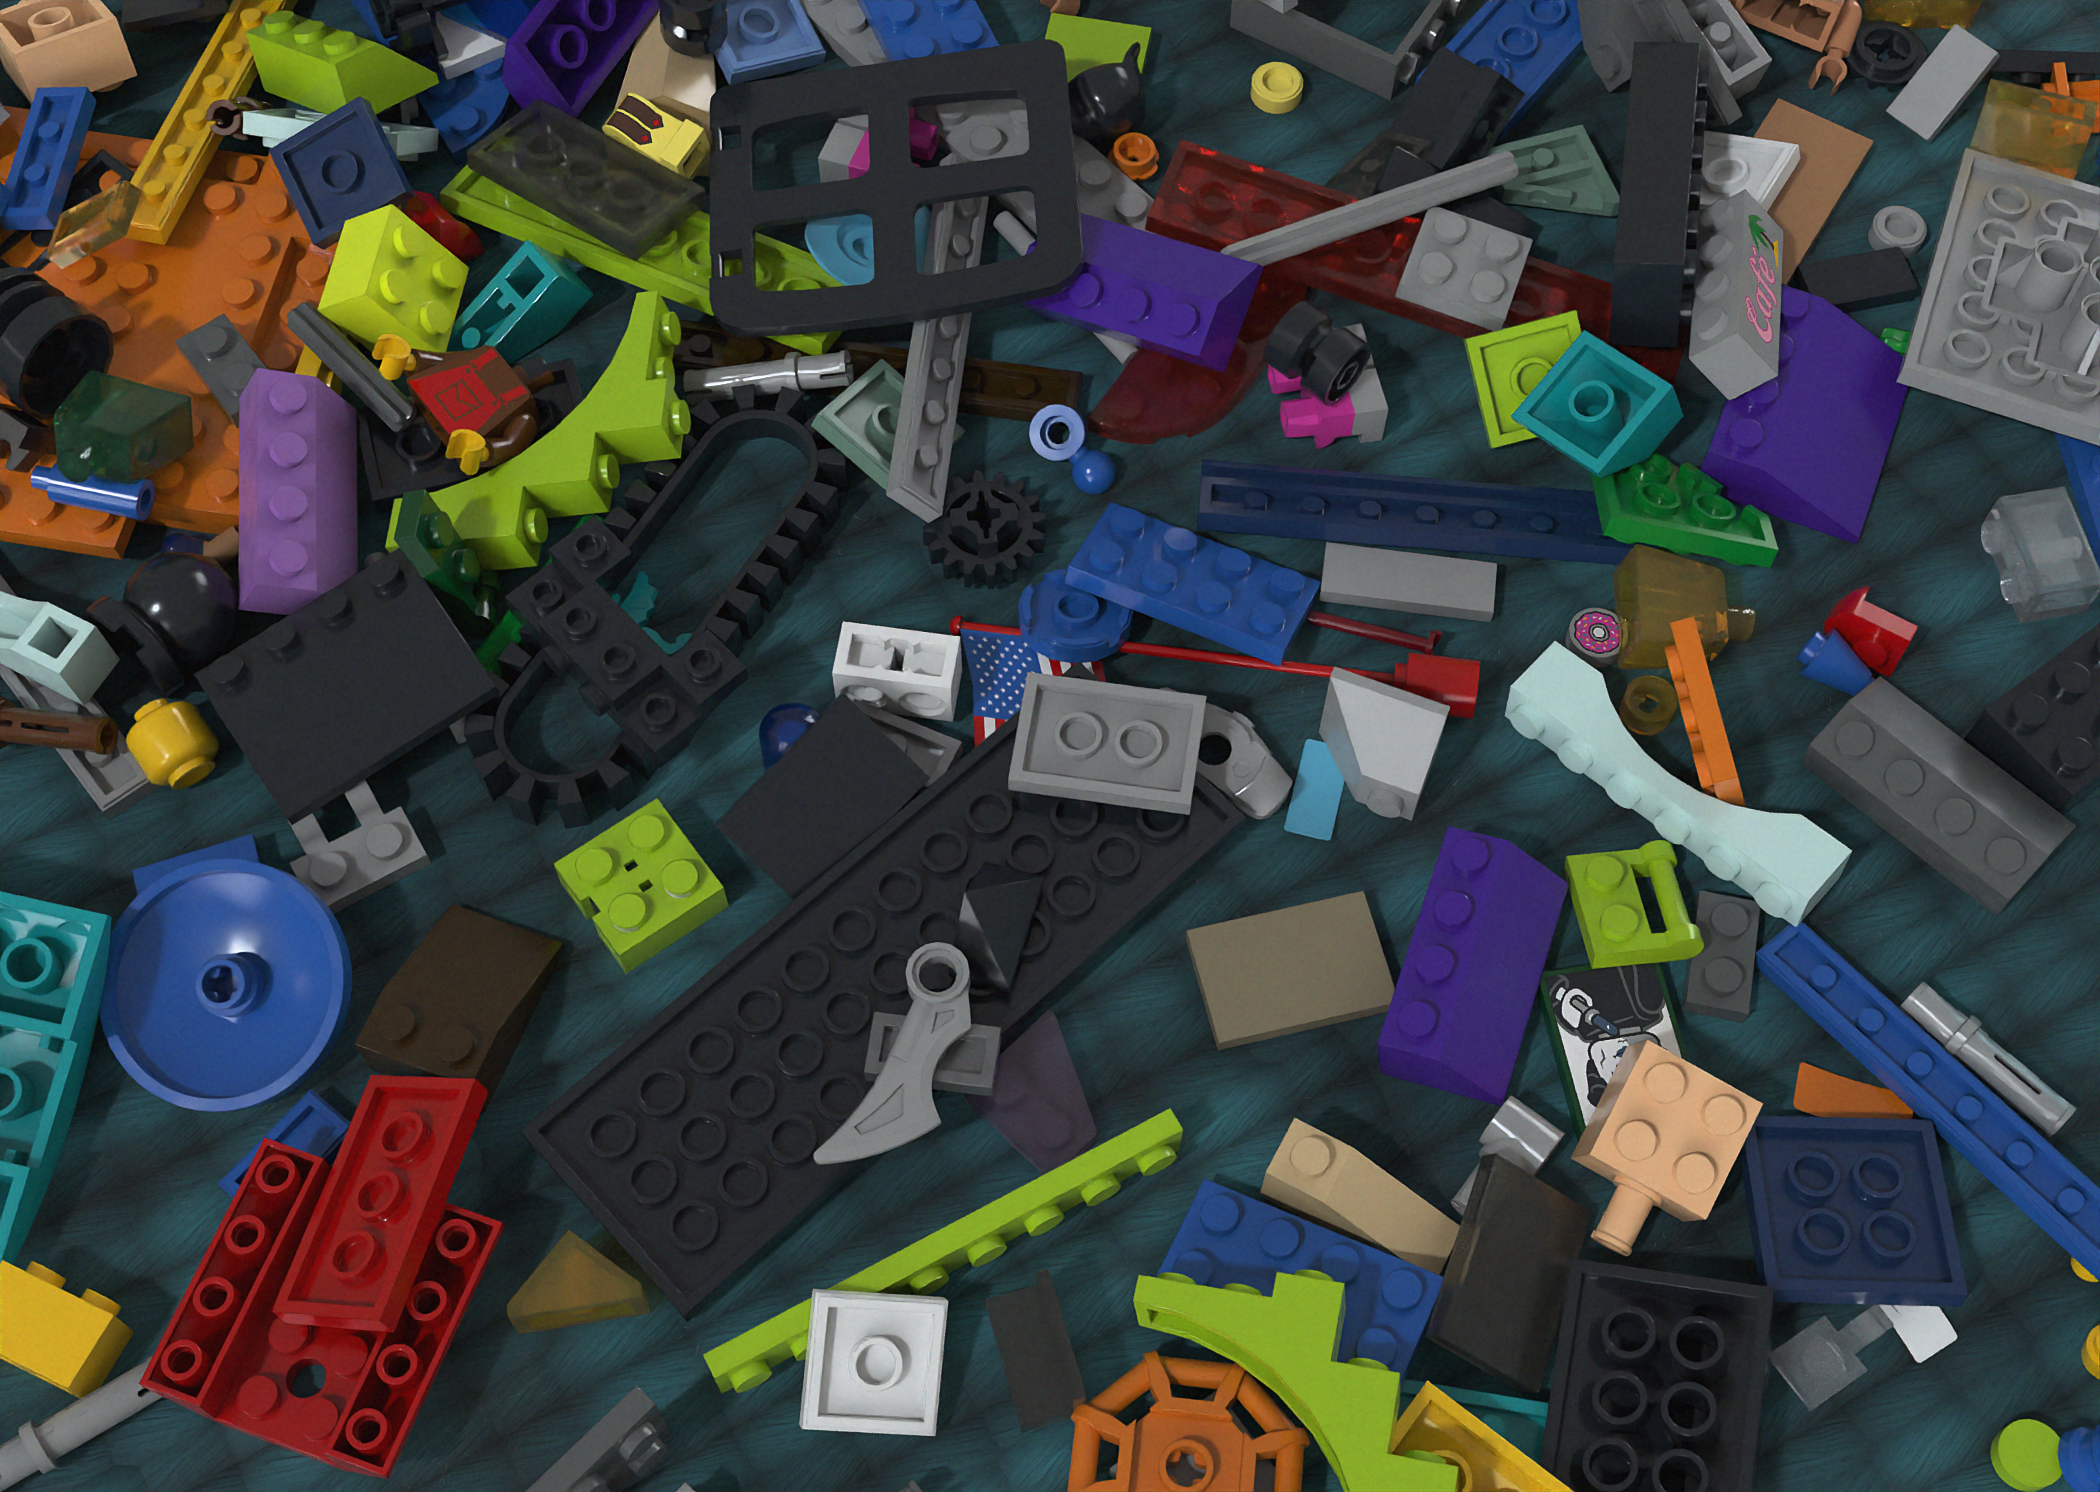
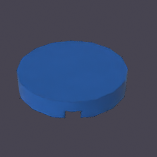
M1057 569L1043 575L1042 582L1037 583L1033 587L1031 582L1023 590L1018 603L1017 620L1020 634L1032 650L1051 660L1073 664L1078 661L1081 663L1098 661L1117 652L1129 639L1133 626L1134 610L1065 584L1067 569Z

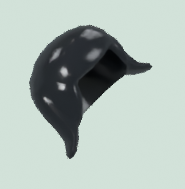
M1136 42L1131 45L1122 63L1102 64L1089 68L1069 81L1072 129L1075 135L1096 144L1115 143L1124 134L1134 133L1144 122L1146 116V97L1143 79L1137 62L1141 49L1140 43Z

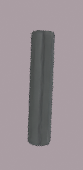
M302 302L296 308L290 310L287 315L288 328L393 431L402 432L417 419V407L390 380L385 379L379 369L320 313L313 304Z

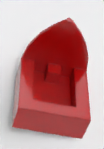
M413 190L415 197L407 202L405 210L402 211L407 217L464 264L484 253L481 240L470 227L455 220L430 193Z
M1863 586L1847 594L1831 609L1824 622V632L1826 635L1831 629L1835 628L1867 667L1890 677L1910 644L1918 626L1865 601L1864 599L1870 587Z

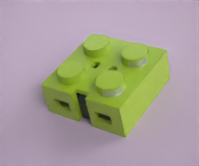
M657 798L554 863L561 884L586 919H593L599 937L626 974L729 907L724 887Z

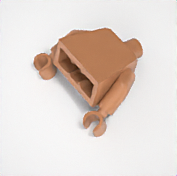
M1729 0L1744 22L1821 53L1823 50L1828 53L1827 56L1819 59L1809 78L1808 85L1813 90L1819 76L1825 75L1830 77L1834 84L1830 96L1837 92L1847 74V66L1842 58L1849 56L1862 19V9L1856 0Z

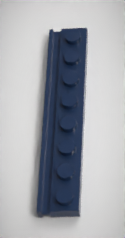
M1202 459L1197 530L1654 568L1658 554V546L1640 542L1627 544L1617 541L1610 536L1603 535L1594 491Z

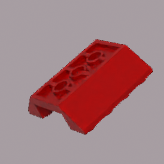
M264 1137L139 1384L156 1394L229 1428L344 1471L389 1479L505 1226L503 1222L445 1202L395 1332L286 1323L271 1311L331 1168L321 1157ZM306 1366H323L326 1371V1381L322 1389L312 1397H296L293 1393V1381L297 1373Z

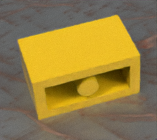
M2 1260L0 1263V1359L79 1399L100 1388L134 1334L132 1329L116 1317L122 1307L109 1298L86 1288L81 1298L62 1290L61 1288L67 1280L36 1262L31 1261L24 1271Z

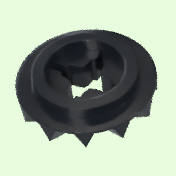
M1871 20L1860 24L1850 54L1847 58H1842L1846 65L1850 66L1851 78H1866L1868 88L1875 83H1882L1890 92L1897 84L1906 86L1926 61L1927 56L1923 42L1909 28L1888 20ZM1885 47L1889 48L1887 53L1889 57L1886 63L1876 60L1879 52H1883Z

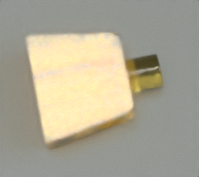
M1635 544L1613 573L1615 614L1617 615L1619 642L1618 668L1670 669L1664 647L1676 644L1670 622L1693 616L1707 666L1724 648L1728 639L1747 641L1752 635L1755 624L1754 610L1751 607L1727 604L1725 575L1719 568L1645 545Z

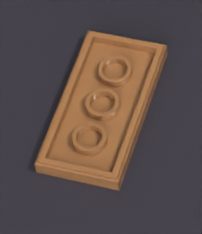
M1778 98L1753 138L1799 145L1801 159L1767 211V214L1784 231L1782 285L1788 286L1797 266L1803 262L1869 154L1874 141Z

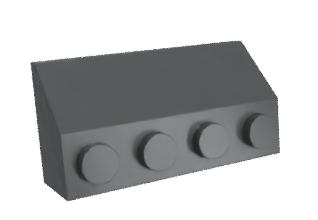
M1881 676L1843 706L1809 744L1802 762L1805 768L1995 917L2001 913L2076 827L2065 816Z

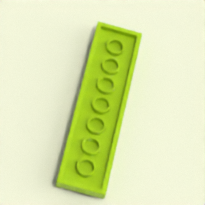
M497 133L440 192L441 205L449 213L523 242L530 240L551 253L645 290H658L663 297L714 316L709 300V278H711V256L709 253L710 214L500 133ZM757 232L755 233L757 289L761 291H787L845 286L824 271L811 253ZM742 258L725 260V276L742 274ZM843 331L765 337L810 355H820L828 352Z

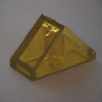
M568 1230L508 1302L507 1311L509 1320L519 1334L650 1314V1302L640 1282Z

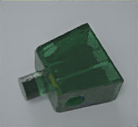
M94 370L89 371L56 410L53 419L58 469L64 477L75 483H82L94 475L123 484H136L194 447L191 397Z

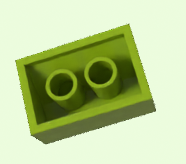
M292 11L271 13L263 18L262 25L245 32L264 91L326 115L359 96L368 100L375 114L439 83L437 73L379 43L356 36L353 32L342 31L324 25L321 21H313L295 15Z

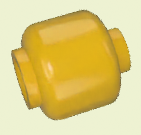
M160 698L147 703L135 713L136 723L128 732L126 743L132 756L151 783L159 786L170 785L174 790H181L196 784L215 768L213 759L218 754L219 742L194 704L186 701L168 703L165 698Z

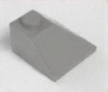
M1334 666L1330 676L1319 733L1326 743L1355 801L1366 804L1371 811L1378 815L1389 818L1400 816L1412 821L1435 760L1450 706Z

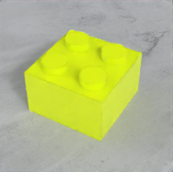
M390 204L345 221L318 311L371 352H373L378 338L383 334H395L407 341L411 349L446 352L469 267L397 207Z

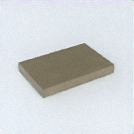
M1364 891L1186 931V942L1217 1050L1388 1012L1395 987Z

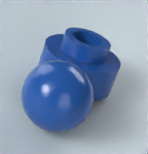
M1054 404L1044 407L1034 416L1029 429L1033 448L1039 455L1048 460H1068L1073 465L1072 479L1079 490L1086 494L1098 495L1104 493L1113 485L1116 478L1115 464L1106 453L1099 450H1089L1085 446L1088 440V426L1084 417L1076 409ZM1063 422L1068 426L1070 435L1066 442L1058 444L1052 437V430L1055 425Z

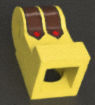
M627 93L602 126L605 135L619 148L634 156V159L685 190L710 157L711 147L704 128L688 119L682 122L635 93ZM690 154H691V157H690L688 163L683 166V164L685 163V161L688 159V157H689Z

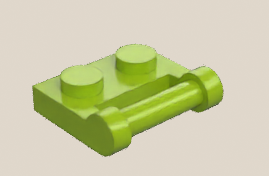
M1655 840L1644 844L1639 849L1566 856L1563 871L1566 881L1569 883V892L1591 969L1686 960L1697 956L1704 949L1700 929L1696 925L1691 924L1674 872L1677 858L1673 845L1670 842ZM1635 878H1651L1666 926V932L1651 933Z

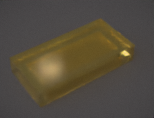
M127 180L120 181L61 213L46 252V258L61 268H65L126 236L142 190Z

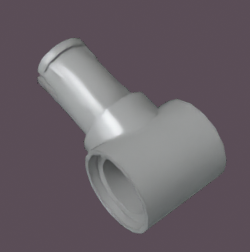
M1511 1095L1480 1137L1479 1142L1483 1144L1479 1151L1481 1160L1454 1196L1451 1205L1469 1221L1482 1225L1513 1183H1521L1526 1176L1532 1180L1537 1175L1565 1133Z

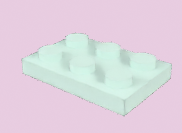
M296 108L243 112V134L262 136L263 146L273 148L327 115L317 111ZM379 121L398 160L418 161L419 153L438 150L439 129Z

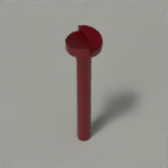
M1311 610L1308 624L1424 652V654L1435 655L1434 649L1443 633L1432 629L1427 639Z

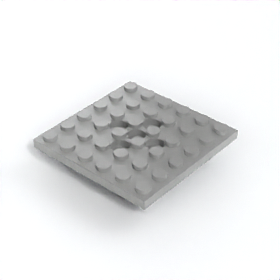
M1965 148L1957 167L1896 382L2100 446V188Z

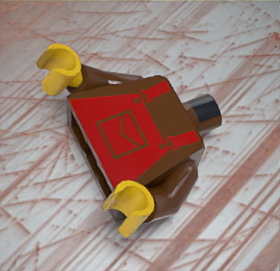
M383 334L378 338L371 354L374 359L382 360L379 371L385 379L396 380L403 371L409 376L406 378V382L417 411L447 448L445 457L450 460L455 458L460 465V469L470 479L490 471L495 466L505 463L529 448L542 425L533 395L555 382L550 368L539 354H535L511 368L495 347L489 345L466 351L432 352L411 349L410 345L402 337L395 334Z

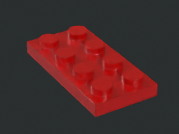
M370 1076L271 1312L284 1322L291 1324L395 1332L489 1091L480 1082L473 1078Z

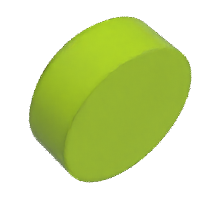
M2032 1419L2014 1421L2000 1430L1992 1441L1990 1454L1993 1467L2006 1484L2024 1492L2042 1490L2056 1482L2063 1474L2058 1459L2060 1438L2055 1431L2042 1422Z

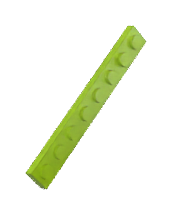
M1171 1108L826 1290L902 1295L913 1293V1295L918 1296L931 1294L945 1285L949 1280L948 1273L969 1262H971L973 1267L987 1264L1005 1252L1007 1249L1006 1242L1027 1231L1030 1236L1043 1234L1054 1228L1064 1219L1063 1212L1085 1201L1087 1206L1097 1205L1118 1192L1121 1188L1119 1182L1140 1171L1144 1176H1150L1165 1169L1177 1158L1175 1152L1180 1150L1183 1128ZM812 1297L703 1354L721 1394L732 1388L737 1393L745 1392L760 1385L772 1375L771 1367L792 1356H795L797 1361L806 1359Z

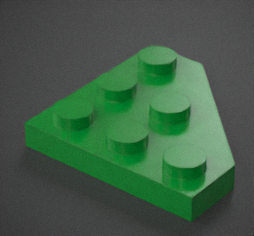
M1661 443L1647 459L1603 478H1599L1590 472L1603 535L1610 536L1617 541L1627 544L1640 542L1665 547L1678 554L1689 555L1696 553L1721 558L1734 565L1752 564L1767 568L1771 567L1779 550L1769 516L1751 504L1745 506L1743 511L1733 505L1730 501L1720 496L1723 485L1689 462L1681 464L1679 468L1658 454Z

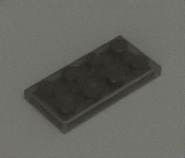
M539 98L467 150L468 167L471 170L635 261L705 205L704 187Z

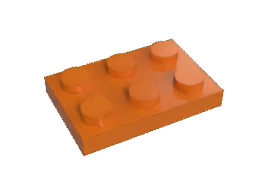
M1694 616L1670 622L1676 644L1664 647L1679 699L1680 710L1691 744L1703 793L1729 804L1746 808Z

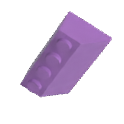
M257 368L240 396L238 610L291 615L317 599L323 593L330 591L358 573L356 409L317 377Z

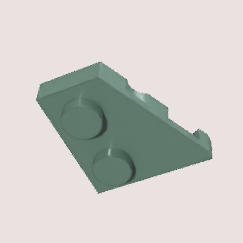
M1583 124L1491 147L1486 155L1488 157L1503 151H1510L1515 157V163L1519 171L1518 176L1509 182L1494 186L1502 203L1609 217L1618 215L1620 196Z

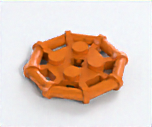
M1156 1350L1142 1353L1143 1360L1086 1405L1077 1404L1071 1415V1420L1075 1423L1067 1492H1253L1256 1461L1276 1459L1274 1492H1301L1304 1449L1310 1445L1306 1429L1297 1428L1253 1375L1236 1362L1233 1364L1159 1356ZM1170 1384L1217 1389L1213 1402L1176 1398L1171 1395ZM1150 1389L1156 1403L1150 1408V1413L1137 1423L1135 1419L1128 1426L1115 1418L1117 1414ZM1237 1399L1267 1434L1253 1440L1245 1431L1243 1435L1232 1422L1233 1417L1228 1412ZM1100 1440H1105L1119 1446L1117 1473L1114 1480L1096 1482ZM1183 1454L1194 1456L1195 1467L1205 1469L1206 1471L1203 1479H1194L1189 1487L1178 1485L1177 1478L1168 1475L1166 1472L1167 1465H1178Z

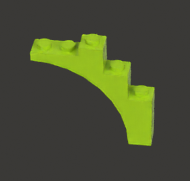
M658 290L638 292L636 294L628 328L610 365L587 397L555 429L518 456L473 479L429 493L440 510L448 514L452 526L467 547L475 551L483 569L493 571L538 566L541 543L545 542L548 536L547 518L610 512L613 488L618 487L620 481V464L681 458L683 435L689 433L691 426L688 405L684 400H679L674 391L675 371L672 359L674 346L679 345L681 341V327L676 313L669 311ZM402 498L394 499L385 545L389 553L400 548L394 540Z
M1298 1270L1294 1275L1277 1272L1273 1295L1268 1297L1263 1296L1259 1290L1243 1284H1226L1223 1286V1289L1197 1285L1193 1279L1178 1273L1164 1272L1158 1274L1157 1278L1138 1275L1133 1302L1139 1325L1190 1339L1236 1362L1277 1393L1313 1434L1340 1480L1343 1492L1458 1491L1459 1466L1447 1465L1443 1457L1421 1450L1406 1451L1404 1456L1392 1455L1401 1398L1400 1373L1389 1371L1388 1367L1383 1363L1367 1358H1352L1348 1360V1363L1337 1362L1346 1311L1344 1283L1335 1282L1329 1275L1315 1270Z

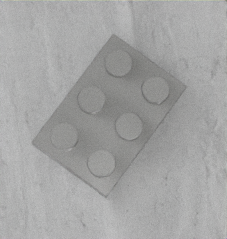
M1027 672L1008 777L1009 790L1190 815L1207 696Z

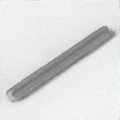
M1503 151L1236 242L1223 248L1220 253L1257 263L1263 267L1428 210L1430 207L1439 206L1509 182L1518 176V166L1515 163L1514 155L1510 151Z

